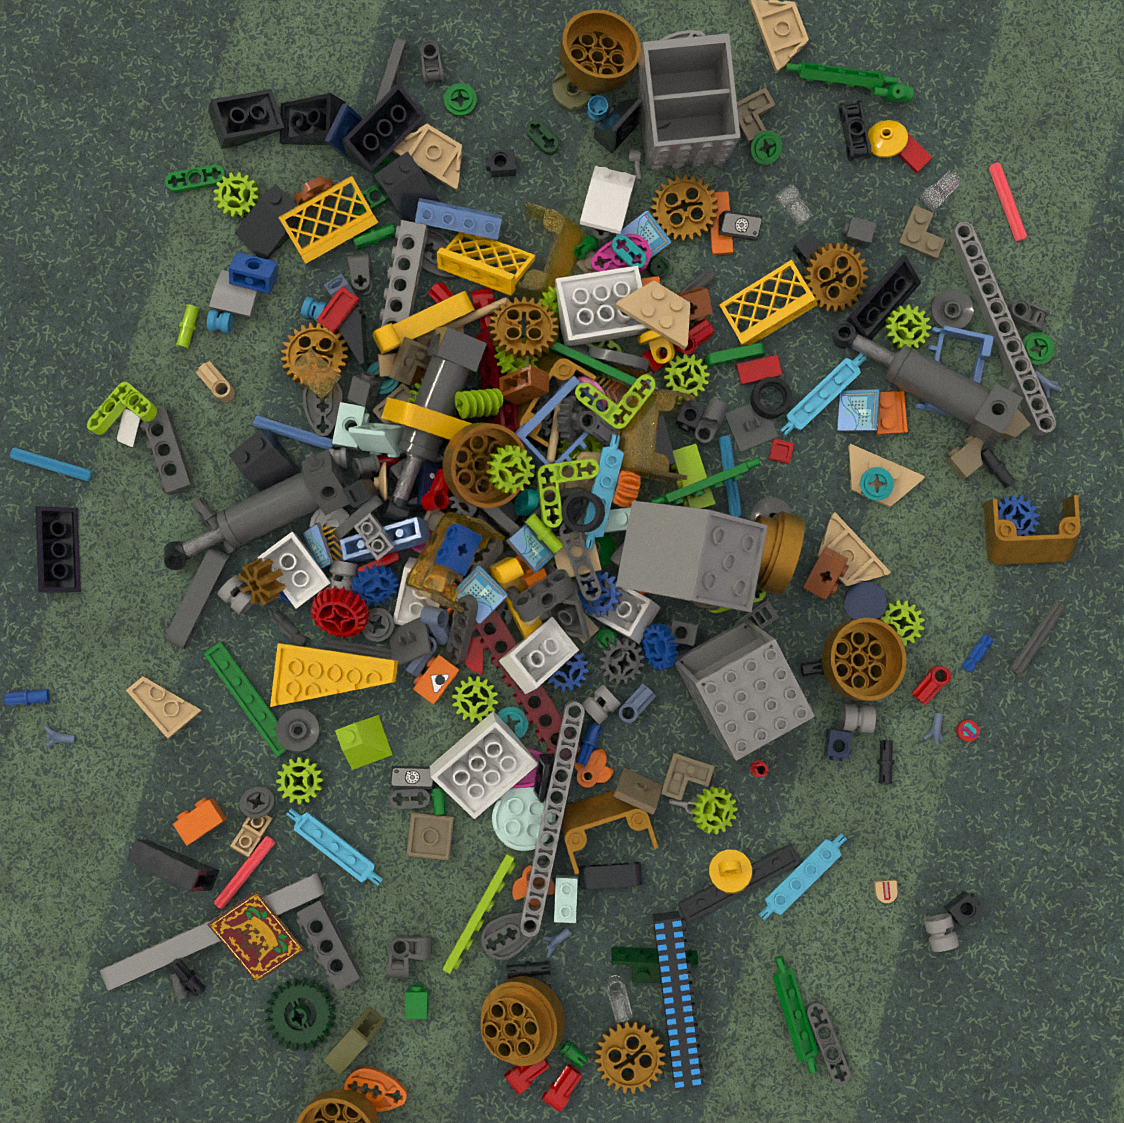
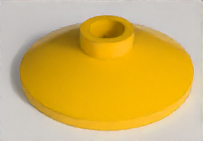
M893 120L878 122L867 133L871 144V153L878 157L895 156L905 148L908 142L906 128L901 123Z

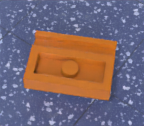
M904 391L881 392L879 423L876 435L907 433Z

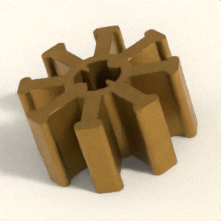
M259 558L242 567L245 571L238 574V579L247 583L241 587V591L243 594L249 591L252 592L250 602L253 604L261 601V605H265L281 596L279 592L285 589V583L282 584L276 580L283 576L281 569L272 572V564L274 562L270 559L262 562V558Z

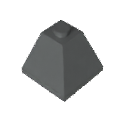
M575 588L571 596L547 611L548 617H553L568 636L588 639L590 635L584 611Z

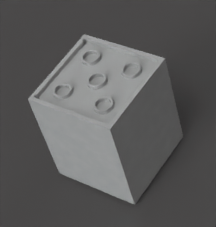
M729 33L643 42L635 73L638 98L643 100L640 119L646 169L651 168L652 171H659L667 166L679 169L683 168L686 164L698 167L705 165V162H713L714 165L725 163V160H728L740 140ZM668 123H671V124H670L667 128H665V129H657V128H659V127H661V126H664V125H666V124H668Z
M632 501L616 587L752 612L768 525L707 509Z
M748 619L677 657V662H674L711 733L736 761L815 717L776 640Z

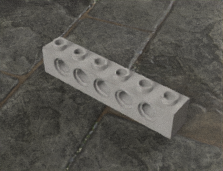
M401 220V225L396 228L395 238H398L397 246H394L392 249L391 258L394 259L393 267H389L387 278L390 280L389 288H385L384 291L386 304L385 309L382 308L380 312L381 327L394 322L398 323L413 314L429 231L425 224ZM408 240L414 241V247L410 250L404 249V244ZM409 261L410 268L408 270H401L400 265L402 262ZM401 281L406 282L405 290L397 291V284ZM396 302H401L403 305L399 312L392 310Z

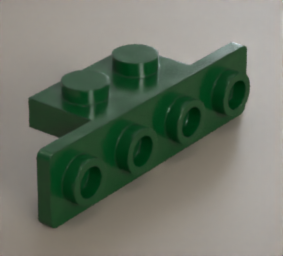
M611 948V964L631 965L632 982L661 984L656 948ZM689 950V952L685 953L686 960H690L691 968H698V953L696 950Z

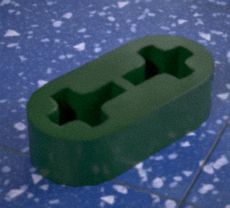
M531 120L526 126L528 138L545 155L555 154L559 147L556 136L541 121ZM531 127H539V133L541 134V136H539L536 132L532 134ZM543 139H546L549 143L553 141L554 148H545L546 143Z

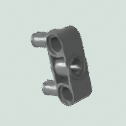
M548 563L543 567L547 576L542 580L534 583L523 592H520L515 586L507 590L510 594L508 598L512 601L513 608L523 622L534 620L574 593L575 587L566 570H557L551 563Z

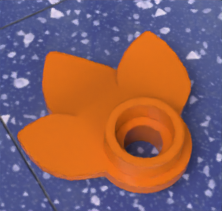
M603 749L593 751L586 766L576 762L579 751L576 753L574 768L578 772L576 778L580 786L591 788L596 783H605L611 778L613 770L605 766L607 757ZM585 773H589L591 775L590 780H586L584 778Z
M532 865L527 866L522 873V877L515 881L512 890L514 900L525 897ZM537 877L533 880V884L536 886H541L545 882L542 877ZM551 878L547 892L550 895L555 894V885ZM536 898L529 901L533 907H538L541 903Z

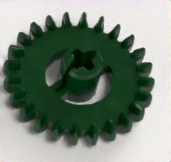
M295 978L293 985L286 981V988L279 985L277 987L279 993H271L275 1000L267 1001V1004L272 1006V1008H267L264 1011L271 1014V1016L265 1019V1022H272L267 1031L275 1030L272 1039L280 1036L278 1045L287 1041L286 1049H289L294 1044L295 1051H297L300 1044H302L303 1050L306 1051L308 1043L311 1044L312 1048H315L316 1040L323 1043L322 1034L328 1037L330 1032L327 1028L332 1029L334 1027V1024L329 1021L336 1019V1015L331 1013L336 1007L329 1005L334 999L332 997L326 998L329 990L322 992L323 985L320 984L315 987V980L307 984L306 978H303L301 983ZM299 998L307 999L314 1005L316 1020L313 1025L309 1023L311 1016L309 1006L301 1003ZM289 1002L293 1006L289 1013V1021L295 1027H302V1030L295 1029L286 1020L285 1012ZM297 1012H298L299 1014H301V1013L304 1014V1016H303L302 1019H301V1017H296V1016H295Z

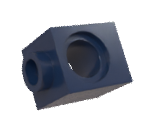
M827 729L824 754L829 755V760L842 762V758H849L852 733ZM836 740H840L842 748L836 752L833 749V743Z

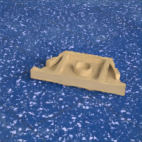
M749 0L774 71L778 73L809 41L795 2Z
M425 124L417 132L407 135L392 151V153L399 157L408 151L423 172L454 191H458L462 145L429 124Z
M656 281L650 282L615 304V308L683 350L687 347L690 302Z
M852 444L848 446L851 491L866 497L861 493L859 485L861 476L870 468H883L893 477L894 488L886 499L876 502L887 507H891L925 477ZM875 478V481L868 485L874 486L877 493L878 487L885 484L879 483Z
M836 512L833 513L816 556L819 558L824 548L828 547L848 558L846 565L849 568L844 577L839 576L838 580L846 587L890 574L891 572Z

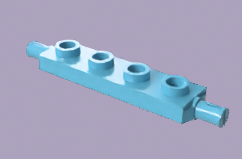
M859 353L853 361L848 358L844 359L785 416L788 423L780 429V432L782 433L787 429L783 433L784 436H787L794 428L801 431L861 373L858 366L867 359L866 356L860 361L858 360L864 355L862 353Z
M612 434L610 446L602 447L598 461L599 472L594 477L591 493L596 494L605 506V517L602 524L594 531L584 533L587 535L585 546L592 550L595 537H603L624 456V453L618 449L621 436ZM590 500L588 501L583 525L590 523L595 516V507Z
M291 808L286 816L296 822L293 830L360 882L368 878L378 886L383 878L373 872L375 868L373 861L311 813L306 812L301 816Z
M842 833L832 842L824 839L764 898L767 906L759 913L764 921L773 912L781 915L841 856L838 848L847 840L846 837H843Z

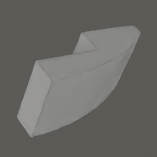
M369 513L353 526L364 539L365 546L377 561L394 548L391 539L373 513Z

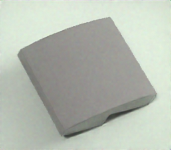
M222 270L216 282L209 307L252 318L256 299L258 300L260 291L229 284V271Z

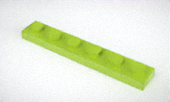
M509 852L505 855L444 964L442 970L450 974L452 969H458L463 960L460 957L463 949L468 951L474 940L470 938L474 930L478 932L484 922L481 919L485 911L489 913L495 902L492 900L495 892L500 893L505 885V881H503L505 874H511L516 865L513 862L515 856Z

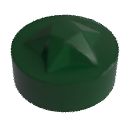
M654 256L648 264L649 273L654 277L659 276V278L664 277L670 268L668 260L662 256Z

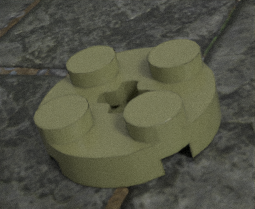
M565 69L559 72L553 83V97L556 103L567 111L579 110L587 106L589 99L593 97V93L577 88L576 93L568 92L570 85L572 87L576 86L568 78Z

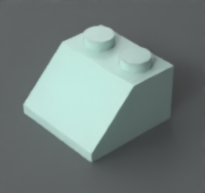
M369 423L349 428L350 435L362 451H370V454L375 453L376 455L387 453L388 457H400L401 453H405V451L397 448L405 426Z

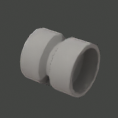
M333 560L334 563L330 565L329 571L332 577L328 578L331 584L327 587L332 589L336 585L341 589L344 586L345 590L350 591L352 589L351 584L354 583L353 577H357L359 565Z
M235 575L221 587L218 596L225 603H231V608L238 615H242L253 605L250 602L252 592L249 591L243 594L241 587L245 586L246 583L239 580L238 576Z
M603 684L594 692V697H588L582 703L583 708L599 725L608 717V712H614L621 705ZM602 699L606 702L603 707L599 704Z
M844 703L842 705L840 718L842 731L854 732L855 729H858L861 733L874 732L876 723V710L874 706L861 705L858 708L856 704Z
M939 914L923 920L926 932L931 934L928 939L933 952L947 951L959 946L957 934L952 931L955 926L951 914Z

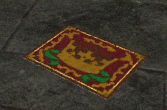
M257 891L207 924L254 981L266 977L305 950Z

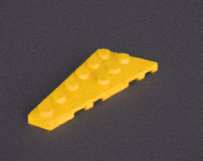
M278 643L270 707L396 682L398 660Z

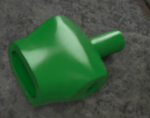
M896 83L887 89L874 87L872 95L882 96L883 100L889 103H908L913 98L914 88L903 83Z

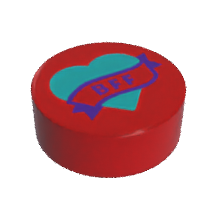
M963 720L957 725L956 733L963 741H974L979 735V727L974 721Z

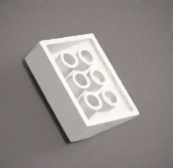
M638 266L555 279L560 326L565 346L569 347L641 335L649 330L648 327L615 308L617 301L642 288Z
M493 711L430 765V775L445 792L475 819L533 770L538 762L509 726Z

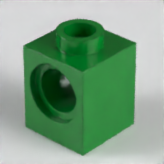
M420 984L411 985V988H407L405 992V1019H427L429 1015V988H424V985Z

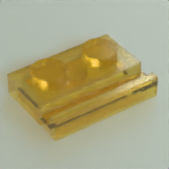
M311 347L290 368V371L321 399L342 378Z

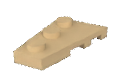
M143 676L126 690L167 739L171 738L202 711Z

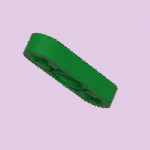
M219 165L176 171L166 176L165 185L173 193L217 186V182L223 183L222 177H226V173ZM214 171H218V173L221 174L218 175V179L216 180L212 176L214 175ZM204 172H206L207 176H210V177H207V179H208L207 182H206V177H205V175L203 174ZM195 174L201 175V181L198 184L190 182L191 177ZM176 178L178 181L186 180L188 185L185 186L184 182H178L177 187H174L170 183H173V179Z
M757 343L710 353L704 357L706 365L714 367L733 363L732 360L738 359V361L761 357L766 352L764 344Z

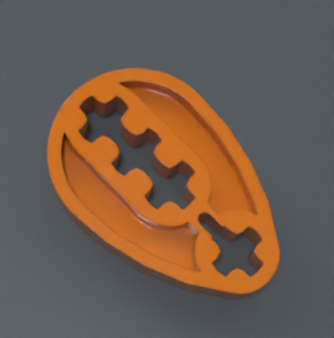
M362 1066L352 1071L344 1085V1090H352L349 1084H352L353 1081H357V1085L360 1087L367 1083L369 1089L379 1086L378 1089L382 1093H378L377 1096H374L371 1090H368L366 1094L363 1093L361 1088L356 1090V1092L364 1095L373 1104L376 1112L399 1107L405 1103L407 1098L406 1088L396 1078L370 1066ZM396 1090H399L400 1095L403 1096L400 1097L398 1101L394 1100L395 1097L391 1095V1093L394 1094Z

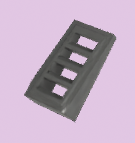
M766 600L754 608L752 612H748L732 624L735 626L752 616L758 627L763 629L778 619L779 616L770 602ZM766 607L772 616L770 619L767 618L762 608ZM756 612H759L765 621L764 623L760 622L755 614Z

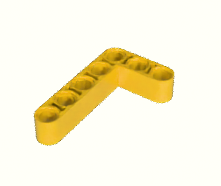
M463 291L393 325L392 323L375 330L372 336L381 354H385L400 347L404 337L414 340L435 330L436 327H442L473 312L475 309L466 291Z
M388 397L381 416L382 419L419 429L449 440L459 430L472 424L409 402ZM475 437L472 440L473 447L476 445ZM492 445L490 449L491 453L493 451L494 445Z
M506 557L488 567L491 576L506 591L512 586H515L520 592L525 590L519 578L524 575V572L515 557ZM508 597L504 600L524 639L543 624L539 617L531 625L526 626L514 610L512 601Z

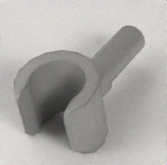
M630 150L629 161L635 162L636 180L641 179V153L638 150Z
M694 798L689 802L670 799L669 804L681 806L689 814H693L691 810L695 809L692 802H698L699 799Z

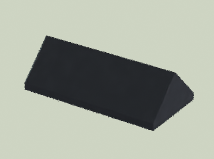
M399 83L342 139L348 159L369 173L425 117L424 113Z
M902 255L845 321L851 323L855 330L860 332L859 335L866 339L872 340L887 323L885 320L891 317L890 313L893 310L897 311V308L902 306L921 284L906 255Z
M36 506L38 592L46 594L81 592L78 508Z

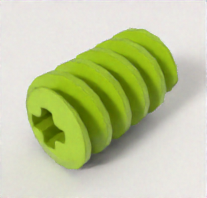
M497 388L458 391L455 394V406L460 417L463 419L468 417L474 418L475 416L482 417L483 415L487 417L490 414L495 416L503 405V395Z

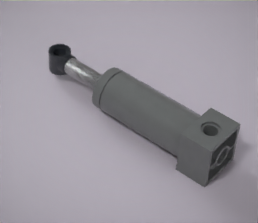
M840 322L835 326L833 334L835 346L841 349L853 348L876 362L887 366L886 381L970 425L968 433L992 446H995L1023 399V397L1014 393L1017 388V384L1014 382H1009L1006 388L995 384L991 390L907 345H904L900 352L893 353L859 335L860 332L856 331L849 322ZM847 333L849 337L842 338L839 334Z
M436 327L426 356L431 357L414 404L453 417L456 409L455 394L458 391L462 392L469 372L477 371L487 343L450 327ZM405 426L397 448L405 451V455H408L404 463L405 465L393 496L391 495L384 502L381 511L383 518L397 523L406 520L410 509L408 498L422 461L436 462L437 453H439L444 441L443 437Z
M328 449L317 455H314L312 451H308L305 454L307 460L302 461V472L218 512L217 521L219 526L185 543L172 541L166 544L164 548V564L170 570H180L185 566L186 561L191 559V556L224 540H227L236 549L321 508L324 515H328L350 504L343 491L345 487L349 486L348 480Z

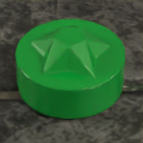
M602 629L596 636V643L599 648L604 647L607 649V642L609 641L614 644V640L618 638V635L612 629Z

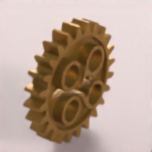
M684 174L682 180L676 175V181L673 182L668 178V185L666 186L661 183L662 191H655L658 198H652V202L656 204L651 206V211L655 212L652 216L658 219L656 221L664 232L667 231L666 234L669 238L671 235L674 236V242L679 237H682L683 243H685L686 237H689L690 241L693 242V236L696 235L701 239V232L703 231L708 234L707 226H714L711 219H717V214L713 212L718 211V206L714 205L718 202V199L716 197L711 198L715 191H708L710 188L709 183L704 186L702 185L703 178L696 182L695 175L690 180L687 179L686 174ZM694 192L698 196L696 199L691 200L687 198V195ZM669 198H676L678 200L674 205L667 203ZM683 205H686V208H687V211H686V212H683V209H682V206H683ZM695 212H700L703 215L697 220L691 217ZM675 217L682 219V222L678 225L671 223Z
M827 243L825 248L818 247L819 253H811L814 258L813 260L806 259L809 267H803L807 275H803L802 278L807 280L806 284L818 303L816 307L821 308L823 306L825 311H829V309L833 312H836L837 309L844 311L845 306L852 307L851 301H859L856 295L864 294L860 289L861 287H867L863 283V279H867L868 276L863 275V272L868 267L861 266L865 259H858L861 253H853L854 247L847 248V244L833 243L832 245ZM840 257L841 266L838 268L837 260ZM823 268L824 276L820 278L819 272ZM849 276L850 284L847 286L846 278ZM830 287L833 288V294L831 297L828 294Z
M516 297L514 298V303L506 300V307L500 304L499 311L494 310V316L490 317L489 332L490 339H493V346L498 345L499 352L505 350L506 357L513 354L514 360H516L518 355L521 356L522 361L525 360L526 356L533 360L534 354L542 357V351L548 353L549 347H554V341H557L559 326L557 325L558 319L554 318L555 312H549L548 305L542 307V301L535 304L534 298L530 302H527L525 297H523L522 302H519ZM522 314H526L525 344H522Z
M309 323L308 329L301 325L302 331L300 332L294 329L295 336L288 335L290 343L283 342L286 349L281 350L282 355L285 356L281 358L282 363L285 364L282 367L287 372L288 377L293 378L292 380L295 384L300 382L303 388L308 383L310 389H313L314 384H317L319 389H321L322 383L329 386V380L337 382L335 376H343L341 369H347L344 362L350 361L346 355L350 353L348 347H346L348 344L346 340H343L342 334H337V331L333 334L327 328H322L320 323L316 327ZM306 342H310V343H311V344H310L308 347H306V348H303V347H302L303 344L306 343ZM331 344L330 348L323 349L325 345ZM308 362L306 366L299 367L301 363ZM328 364L325 369H320L321 365Z
M625 1020L624 1026L617 1022L616 1029L609 1026V1034L602 1032L605 1040L598 1039L597 1041L599 1046H601V1048H595V1053L600 1055L595 1057V1062L601 1063L597 1066V1071H603L601 1079L608 1077L607 1086L615 1083V1091L621 1086L624 1094L628 1088H631L632 1094H635L636 1087L643 1092L644 1084L651 1088L650 1080L658 1081L655 1073H663L659 1065H665V1061L660 1058L665 1056V1051L659 1050L663 1047V1043L656 1042L659 1039V1035L655 1034L652 1036V1027L645 1030L646 1025L644 1022L640 1027L637 1026L636 1020H634L632 1025H629L628 1020ZM629 1037H636L638 1042L635 1045H628L627 1039ZM616 1049L621 1052L617 1058L609 1056L612 1050ZM629 1053L630 1055H633L634 1059H627L626 1054ZM649 1055L651 1059L648 1063L643 1064L639 1061L640 1057ZM631 1068L633 1073L630 1076H624L622 1070Z

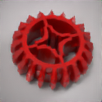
M335 585L332 589L327 587L325 590H321L314 598L311 607V619L315 620L316 626H321V631H327L328 635L334 634L336 638L342 636L343 639L348 636L353 638L355 634L359 635L366 627L369 618V606L365 605V599H360V594L353 593V589L347 591L344 586L339 589Z

